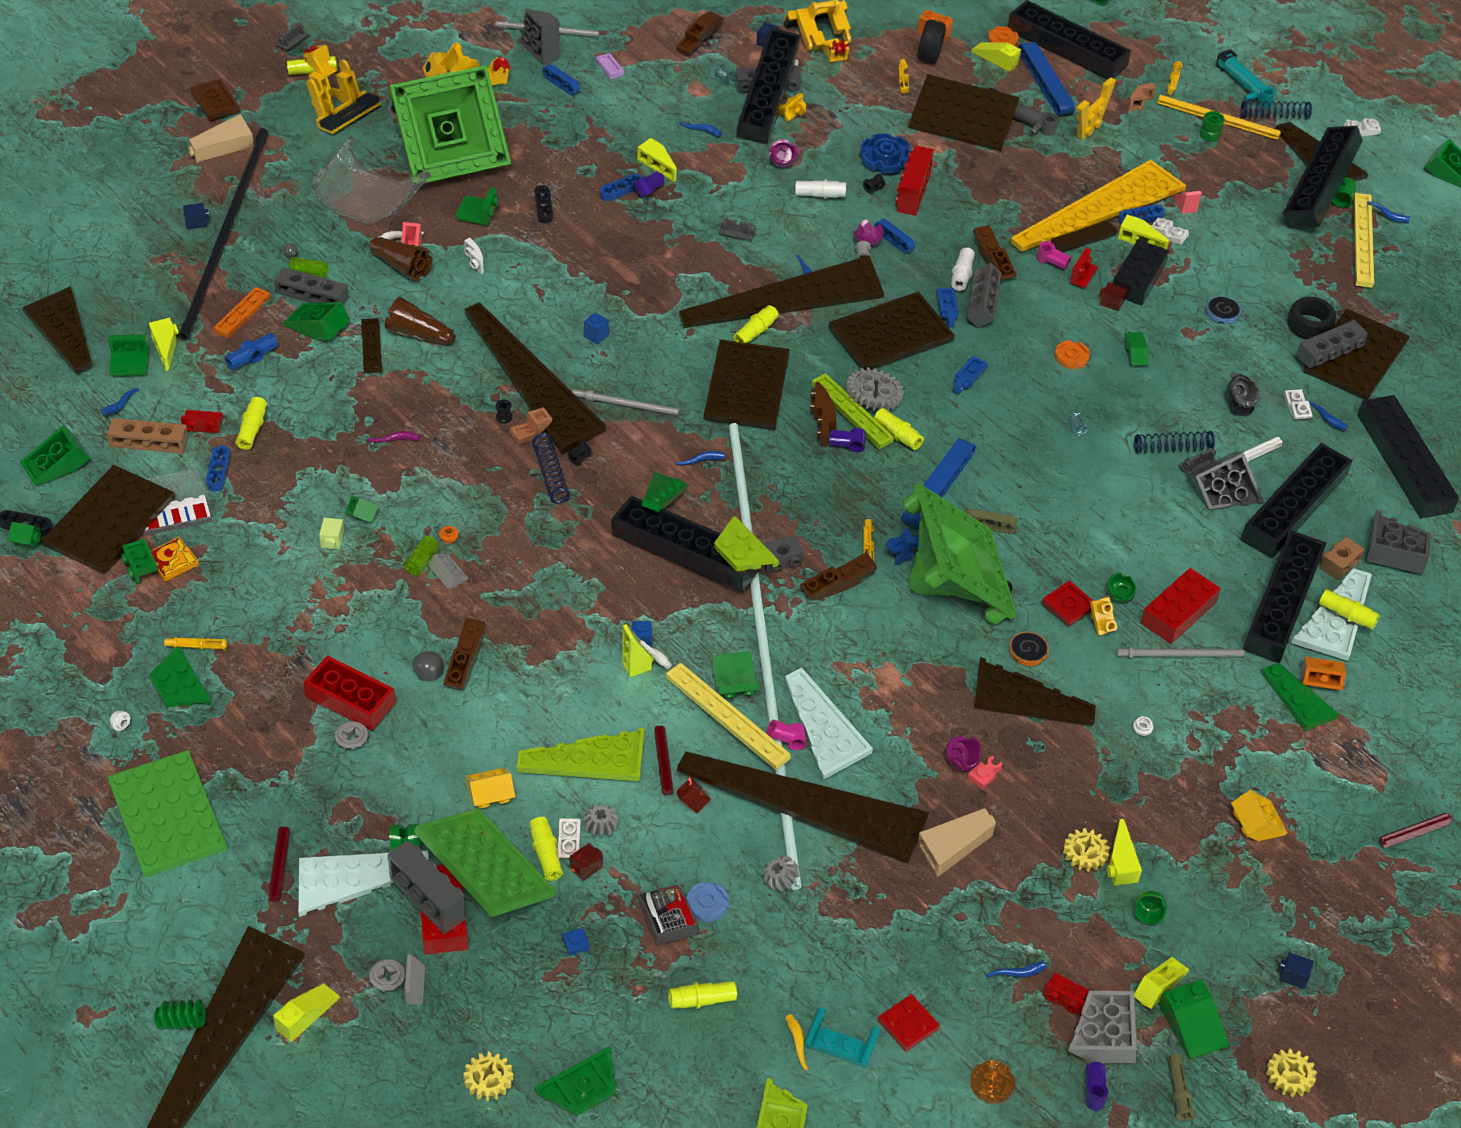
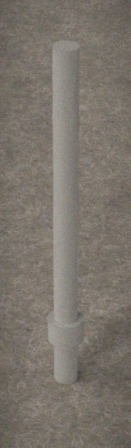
M573 389L572 391L577 397L585 398L586 401L593 402V400L670 415H679L678 408L598 394L592 390L582 391Z

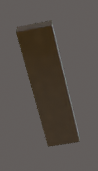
M1105 221L1052 238L1051 242L1057 250L1066 252L1115 236L1117 230L1109 221Z
M379 318L361 319L364 374L382 373Z

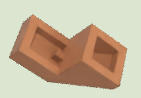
M1155 84L1139 85L1130 96L1127 110H1142L1145 100H1152L1154 98Z
M544 407L527 413L526 423L511 427L510 434L518 445L532 441L536 435L541 434L552 422V418Z

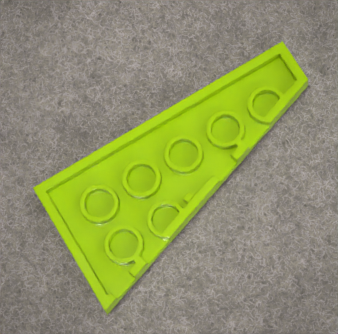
M645 727L638 728V731L629 733L621 731L618 735L613 736L605 734L575 740V743L564 744V742L557 743L556 746L549 748L541 746L518 751L516 772L640 781Z

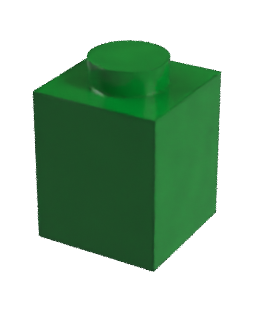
M12 522L7 541L13 544L36 548L37 543L41 540V529L32 525Z

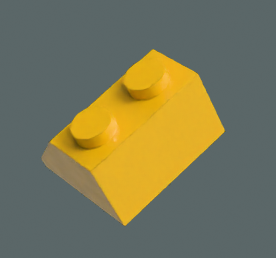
M505 767L464 776L471 803L474 806H478V808L488 807L490 803L496 801L499 804L510 802V798L515 797L511 773Z
M1250 789L1231 802L1234 808L1233 814L1243 826L1241 830L1247 838L1250 837L1256 841H1262L1288 834L1272 801Z

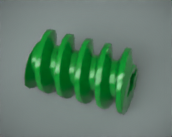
M192 999L188 1000L187 1003L184 1000H180L179 1003L172 1000L170 1004L168 1001H163L161 1007L158 1006L154 1013V1022L159 1030L165 1028H203L206 1021L205 1008L201 999H197L195 1003Z

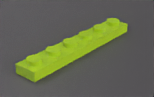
M825 373L812 380L811 385L814 388L815 382H820L829 393L834 407L856 428L863 429L866 432V438L879 450L894 442V437L863 407L859 406L857 402H853L854 399L849 398V394Z

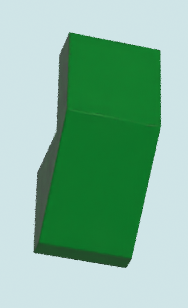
M1143 332L1125 333V350H1129L1130 366H1148V346Z

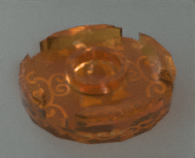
M989 1060L975 1066L971 1074L970 1086L978 1099L986 1103L998 1104L1005 1102L1011 1097L1015 1089V1077L1007 1065L999 1061Z

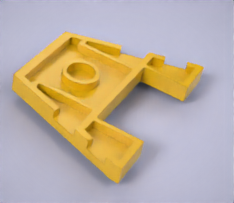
M1110 77L1103 83L1100 98L1090 107V103L1086 100L1076 107V111L1079 112V115L1076 116V119L1079 121L1077 125V138L1083 141L1096 128L1098 129L1101 126L1116 79Z

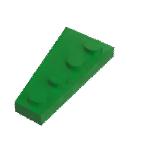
M654 472L643 498L642 506L660 512L687 491L688 484L679 478H671Z
M1280 663L1262 669L1261 674L1304 731L1338 719L1339 713Z

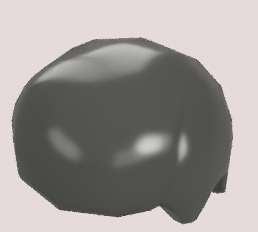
M433 651L419 653L415 656L412 663L413 671L416 672L418 678L422 681L436 680L442 676L444 671L442 658Z

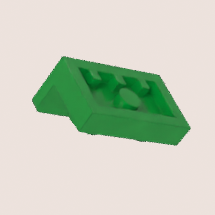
M145 538L122 546L124 554H121L124 565L129 566L127 568L130 579L134 578L136 584H140L139 576L158 571L157 564Z

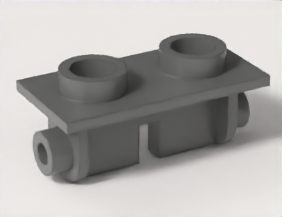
M302 23L295 24L291 31L288 30L279 36L275 45L289 50L308 36L303 31L304 25Z
M725 218L721 220L722 226L719 234L752 241L756 229L752 223L740 221L739 225H737V220Z
M1207 448L1201 454L1185 459L1178 466L1186 474L1192 473L1216 461L1214 459L1216 450L1214 448Z

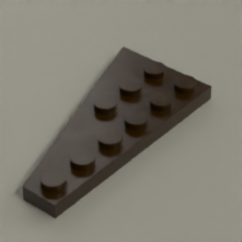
M1291 122L1276 125L1275 129L1281 131L1280 137L1307 167L1320 141ZM1351 163L1345 177L1351 178L1356 182L1367 179L1369 173Z
M71 286L23 307L26 316L75 374L92 367Z
M980 657L974 708L1094 725L1096 705L1075 696L1069 697L1061 694V690L1056 688L1053 690L1049 689L1042 682L1018 672L1011 673L1004 670L1003 666L999 664L992 665L986 662L987 659Z

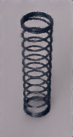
M1243 101L1241 104L1242 118H1246L1248 114L1247 102L1250 105L1249 118H1251L1252 116V103L1256 104L1255 118L1258 117L1259 103L1262 104L1261 118H1264L1265 103H1268V119L1271 115V103H1274L1275 105L1273 113L1274 118H1276L1277 116V103H1280L1281 105L1280 118L1283 117L1284 103L1287 104V119L1289 118L1290 103L1293 104V119L1295 118L1296 114V103L1294 104L1292 101H1290L1289 103L1284 101L1282 104L1280 101H1278L1276 104L1274 101H1271L1270 104L1267 101H1265L1264 103H1262L1261 101H1259L1258 103L1253 101L1251 104L1249 101ZM1303 101L1301 104L1299 103L1298 117L1299 119L1301 118V105L1305 103L1304 116L1305 119H1309L1312 114V104L1310 101Z
M1197 431V432L1195 433V435H1194L1193 432H1189L1188 435H1187L1185 432H1183L1181 435H1180L1178 432H1176V433L1174 434V436H1173L1171 433H1168L1167 436H1166L1164 433L1161 434V435H1164L1165 438H1166V439H1165V451H1166V452H1168V450H1169V444H1168V439H1167L1169 434H1171V436H1172V438H1173V439H1172V450H1173V452H1175V450H1176V443H1175V439H1174V437H1175L1176 434H1178L1179 437H1180V438H1179V450H1180L1181 452H1182V450H1183V442H1182V438H1181L1183 434H1185L1186 437H1187V438H1186V450H1187V451L1190 450V441H1189V434H1190V433H1192L1193 436H1194V438H1193V449H1194V451L1197 450V441H1196V434H1197V433H1199L1200 436H1201V438H1200V449H1201L1202 451H1203V449H1204L1203 434H1204V433H1207V434H1206V445H1207V448H1214V446H1215V436H1214V433H1213L1212 431H1208V432L1204 431L1202 434H1201L1199 431ZM1155 433L1153 436L1147 434L1145 437L1143 434H1136L1134 437L1135 452L1137 454L1142 452L1141 436H1143L1144 452L1147 453L1146 438L1150 436L1151 452L1154 453L1153 438L1157 435L1158 451L1161 453V435L1159 436Z
M546 433L536 435L532 440V444L542 470L550 500L553 503H563L569 499L570 492L567 489L566 480L558 462L559 459L556 457L557 453L553 446L552 437ZM542 436L550 438V440H543L535 445L536 440ZM549 441L544 446H538L542 442ZM546 452H552L549 455H543ZM549 457H554V458L551 459V460L544 461L545 459H547V458H549ZM556 462L551 466H546L549 463ZM551 468H557L556 470L548 471ZM559 473L556 476L549 477L552 474ZM561 478L559 481L551 482L554 479ZM557 484H562V485L559 486V487H553V486H555V485H557ZM564 491L567 492V495L564 497H553V494H560Z

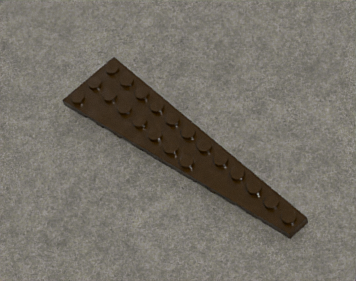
M870 255L680 310L679 317L683 328L749 319L768 305L776 308L778 314L881 299L884 297V292Z
M480 302L465 309V315L530 409L533 411L544 407L551 416L552 422L545 430L552 437V441L561 454L577 446L578 443L585 442L606 430V425Z
M685 751L677 766L678 772L905 863H909L918 842L919 833L922 832L930 813Z
M250 926L247 927L205 1011V1024L203 1028L198 1027L147 1128L185 1127L304 959L305 954L303 951Z

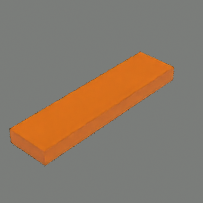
M255 287L213 327V332L229 339L271 298L270 293Z

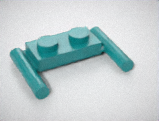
M818 1007L804 1041V1046L866 1068L881 1029L873 1026L866 1045H864V1041L828 1028L821 1027L819 1029L826 1014V1009Z

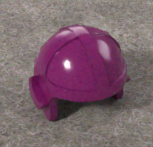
M785 139L775 141L771 145L770 150H768L769 160L771 159L775 166L781 168L791 166L796 156H798V147Z
M863 220L858 225L857 230L853 231L857 243L867 241L873 247L881 241L883 229L881 224L873 227L868 220Z
M958 736L951 739L947 744V762L954 769L968 771L979 763L981 744L975 737L966 738Z

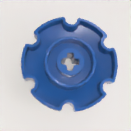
M888 133L872 135L871 139L866 138L862 142L860 156L862 157L863 164L869 169L892 174L900 172L901 168H905L909 152L912 150H910L911 145L900 136L893 137Z

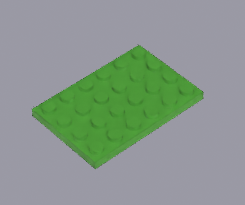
M189 750L107 776L144 878L227 850V845Z
M479 808L416 825L414 833L491 917L553 898L557 892Z

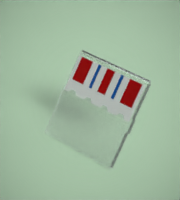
M198 468L146 478L175 493V498L144 530L146 536L213 522L207 502V493L203 487Z

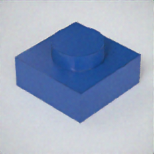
M583 928L562 933V939L569 956L590 950V945Z

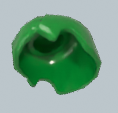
M1117 572L1111 575L1107 582V593L1112 600L1125 603L1134 597L1136 584L1131 576H1125L1121 572Z
M1152 890L1142 892L1135 901L1136 918L1141 923L1147 925H1156L1164 920L1167 902L1163 895Z

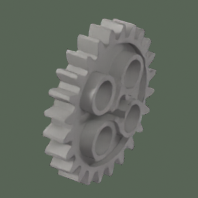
M861 368L860 372L858 370H855L854 373L851 372L845 387L847 389L846 393L850 394L849 398H854L853 402L859 401V406L866 405V409L872 407L873 411L876 408L879 410L885 408L888 411L889 408L895 409V406H899V403H901L904 391L902 390L903 386L899 385L900 381H895L896 377L890 378V373L883 374V370L877 372L876 368L873 371L870 368H867V371Z

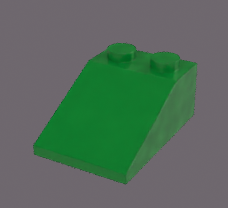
M1448 139L1435 150L1424 167L1436 178L1461 188V149Z
M342 302L303 303L282 323L284 326L313 339L329 341L335 337L339 330L345 327V324L350 319Z
M62 425L22 459L20 463L34 485L38 486L76 471L90 459V456L78 438Z
M1202 979L1163 992L1158 1006L1189 1060L1229 1047L1213 997Z

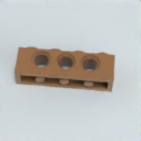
M112 418L107 437L109 447L184 454L188 441L187 426L183 424Z

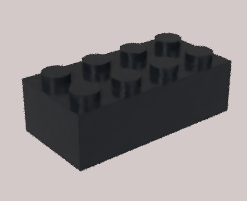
M1138 239L1113 279L1110 294L1142 306L1166 266L1169 250Z

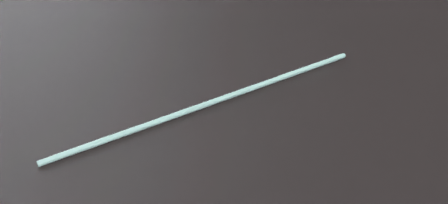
M731 423L729 431L741 520L753 533L739 430L736 423ZM757 573L750 582L768 721L771 722L773 719L779 720L759 575ZM772 738V739H773L774 741H776L780 746H782V741H781V740ZM785 764L775 770V773L786 776ZM781 813L786 854L798 865L792 817ZM800 876L795 878L797 884L792 883L791 889L798 890L801 888Z

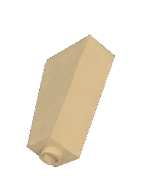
M240 114L189 139L190 147H188V151L196 162L251 148L254 146L253 136Z
M984 808L920 832L917 845L936 876H940L993 836L996 825L995 819Z

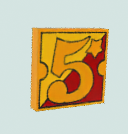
M180 537L151 550L157 564V573L164 582L199 565V560Z

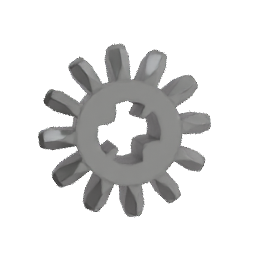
M601 802L598 806L592 804L590 809H586L583 818L586 832H591L593 837L599 835L601 839L604 834L610 837L611 832H616L619 823V817L616 815L615 808L610 809L609 804L602 806Z
M779 855L777 859L772 857L771 863H765L766 869L762 871L764 881L772 890L776 891L778 889L783 892L785 887L790 889L792 883L797 884L795 878L800 876L799 868L790 857Z

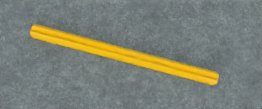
M1160 95L1157 101L1160 105L1203 118L1205 113L1213 111L1164 95ZM1221 113L1225 118L1224 124L1275 140H1278L1281 131Z

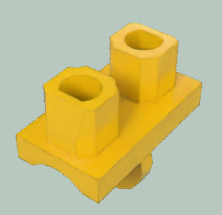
M798 93L794 97L790 96L785 105H780L778 112L779 115L784 116L785 121L789 122L796 115H803L806 112L803 93Z
M1105 596L1101 599L1090 601L1092 610L1090 616L1091 619H1094L1097 635L1115 631L1117 624L1114 621L1113 606L1110 603V598Z

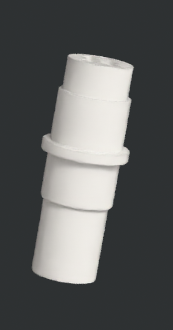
M827 179L824 181H796V196L824 197V199L846 197V182L827 181Z
M971 248L961 249L956 265L952 269L951 286L957 291H963L966 288L973 274L972 267L975 252Z

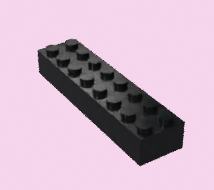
M1025 0L1009 15L1008 27L1014 33L1016 31L1026 39L1036 42L1040 46L1072 60L1105 78H1115L1128 66L1131 54L1130 49L1029 0Z
M770 27L737 124L736 136L768 144L799 51L801 35Z
M1358 125L1327 127L1283 211L1288 228L1320 227L1363 142Z
M1391 395L1363 400L1357 416L1419 518L1423 519L1453 513L1459 497L1396 396Z
M1320 443L1245 524L1241 540L1273 558L1284 546L1290 530L1297 532L1348 475L1353 460Z
M632 495L611 519L612 535L740 591H744L760 571V569L736 571L714 549V542L721 533L665 509L657 512L642 506L643 500Z
M1290 530L1243 647L1244 650L1279 663L1281 662L1327 542Z

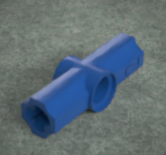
M269 333L254 342L246 340L241 344L240 349L225 356L224 360L230 370H234L249 361L256 363L261 360L264 353L278 347V341L273 333Z

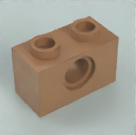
M1345 537L1341 542L1337 541L1330 552L1326 551L1323 554L1320 569L1339 581L1360 562L1365 549Z

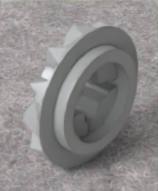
M344 723L335 732V740L338 746H342L344 750L351 748L354 751L356 747L362 748L363 743H367L368 731L361 723ZM355 732V738L353 737L351 740H348V736H352Z
M382 960L372 967L369 975L370 982L376 990L380 989L384 993L387 990L394 992L395 988L401 987L402 982L405 980V970L397 961ZM384 971L391 976V981L384 978Z

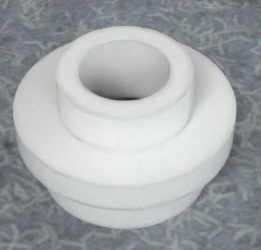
M125 711L114 712L110 718L112 728L116 731L124 730L130 723V715Z
M1142 716L1134 721L1133 729L1137 734L1146 736L1152 733L1153 724L1151 719Z

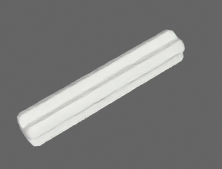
M1278 436L1244 451L1247 461H1250L1281 447L1283 441Z

